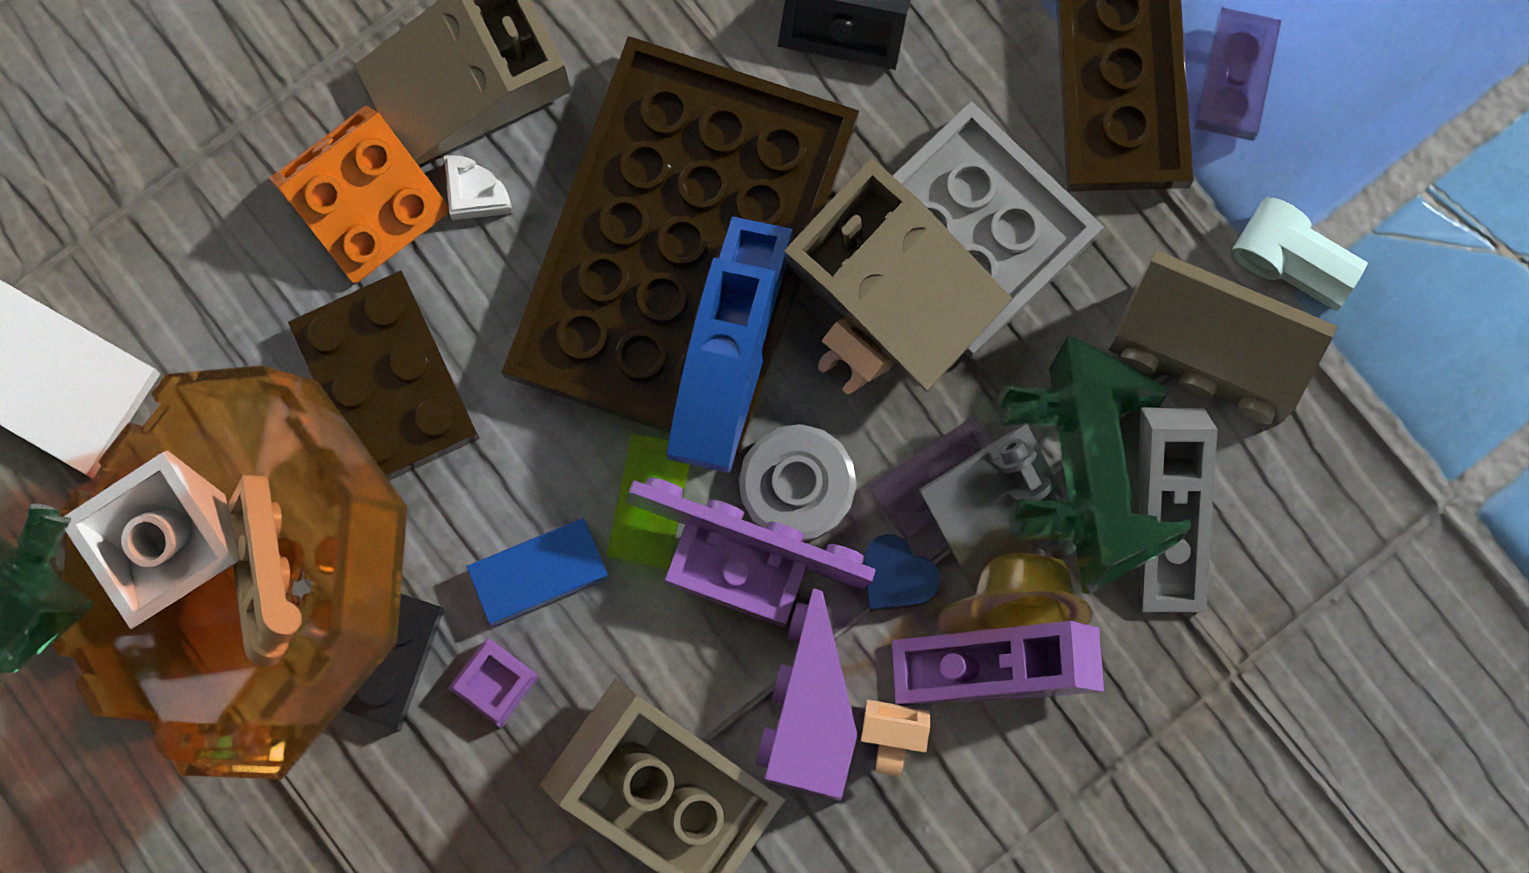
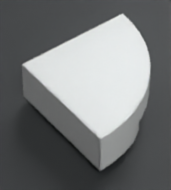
M444 156L449 214L452 220L513 214L512 205L504 185L491 171L468 157Z

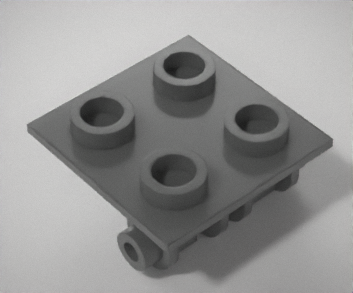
M1023 423L919 489L924 502L975 595L1043 552H1051L1055 559H1061L1072 554L1077 548L1074 540L1077 537L1076 531L1081 527L1027 423Z

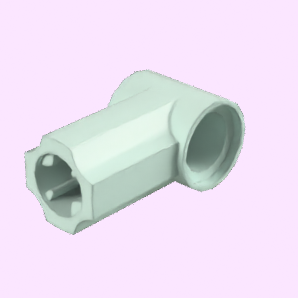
M1267 197L1263 199L1232 248L1231 254L1234 259L1245 269L1259 277L1268 280H1278L1280 278L1337 312L1355 288L1368 263L1312 230L1309 218L1295 206L1276 198Z

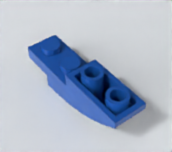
M737 217L731 218L720 257H713L696 316L667 449L668 460L730 473L763 363L762 347L787 266L784 250L794 240L793 229Z

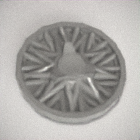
M802 424L778 427L759 438L745 455L739 475L741 501L753 523L763 528L767 527L768 522H777L790 526L804 534L802 541L818 539L837 528L851 510L857 486L853 462L842 443L822 429Z

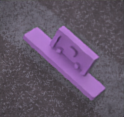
M649 477L646 484L638 481L632 482L626 503L685 525L663 584L783 628L787 623L805 569L862 590L872 583L876 570L863 565L864 556L852 549L836 544H828L825 551L802 542L804 534L790 526L777 522H768L767 527L763 528L742 520L744 512L730 504L717 500H708L707 505L703 506L682 498L684 493L682 488L662 479Z

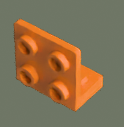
M367 105L269 177V180L283 198L293 206L346 276L354 283L361 281L449 213L447 203L380 113Z

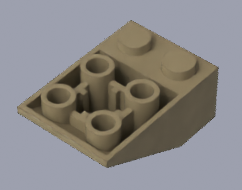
M438 0L354 64L377 111L418 165L571 92L565 65L531 0Z
M872 158L868 160L784 250L788 268L926 392L934 386L1013 299L930 210Z

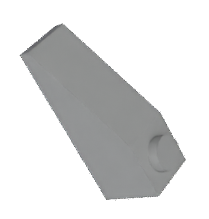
M1141 407L1138 452L1140 599L1142 612H1206L1218 429L1204 408Z

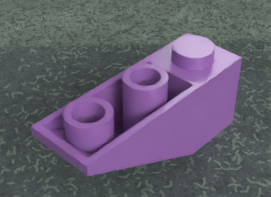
M813 589L809 605L797 602L787 640L799 642L793 667L783 664L780 666L772 702L782 704L783 708L777 730L768 727L764 728L756 765L767 768L765 783L840 802L857 738V731L823 592Z

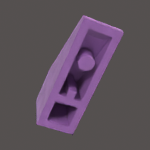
M1063 621L892 640L895 703L898 705L1044 698L1104 692L1099 627Z

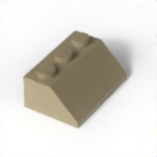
M1155 250L1135 286L1108 350L1121 355L1119 358L1120 362L1134 371L1149 375L1159 371L1179 380L1178 387L1193 396L1202 399H1213L1215 395L1237 405L1236 411L1249 420L1261 424H1271L1273 420L1282 423L1296 409L1338 326Z

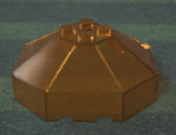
M263 365L165 374L150 393L155 402L159 403V406L143 426L132 423L126 424L98 460L103 470L107 471V473L92 492L76 489L61 508L60 519L167 450L223 492L226 496L227 505L242 475L268 476L271 501L278 502L281 508V530L277 539L280 557L287 558L290 568V582L286 593V601L294 604L299 609L302 616L301 625L293 639L288 642V648L279 663L271 667H261L252 663L244 650L232 565L141 624L130 629L60 523L48 639L58 656L73 657L83 674L75 682V685L92 715L95 717L149 722L156 734L154 738L156 750L165 759L173 762L180 776L283 780L397 644L408 506L318 381ZM304 575V579L312 582V588L310 593L302 595L300 601V596L294 595L292 588L293 583L301 581Z

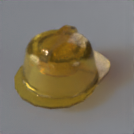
M1006 553L993 559L982 570L975 595L958 600L947 606L938 615V626L945 632L954 634L1063 621L1088 624L1091 622L1092 609L1085 600L1074 595L1068 567L1063 560L1028 553Z

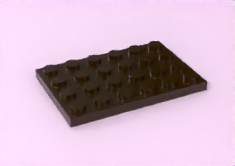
M628 36L501 371L504 378L670 433L685 360L713 257H720L731 218L737 217L793 229V237L795 239L830 201L859 118V110ZM788 265L786 266L763 343V363L736 450V456H740L801 283V279L788 268Z

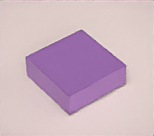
M487 637L448 689L502 729L539 680L540 676Z

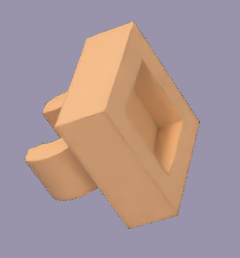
M845 318L837 321L822 339V342L831 350L821 357L818 369L825 373L831 370L838 360H843L850 365L852 375L842 389L846 394L858 390L867 381L870 382L888 372L894 364L890 358Z
M867 700L861 741L879 744L875 773L901 777L906 749L926 753L930 732V710Z

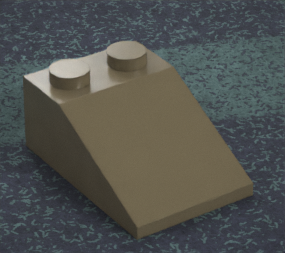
M616 679L613 680L539 785L560 807L658 873H735L785 801L777 793Z

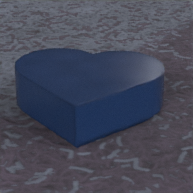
M884 534L876 537L869 543L864 554V565L876 570L872 583L866 587L869 612L918 607L927 604L935 597L940 587V574L938 568L931 560L923 556L913 555L909 544L897 535Z

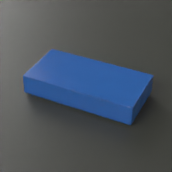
M585 518L571 522L466 566L491 627L609 579Z

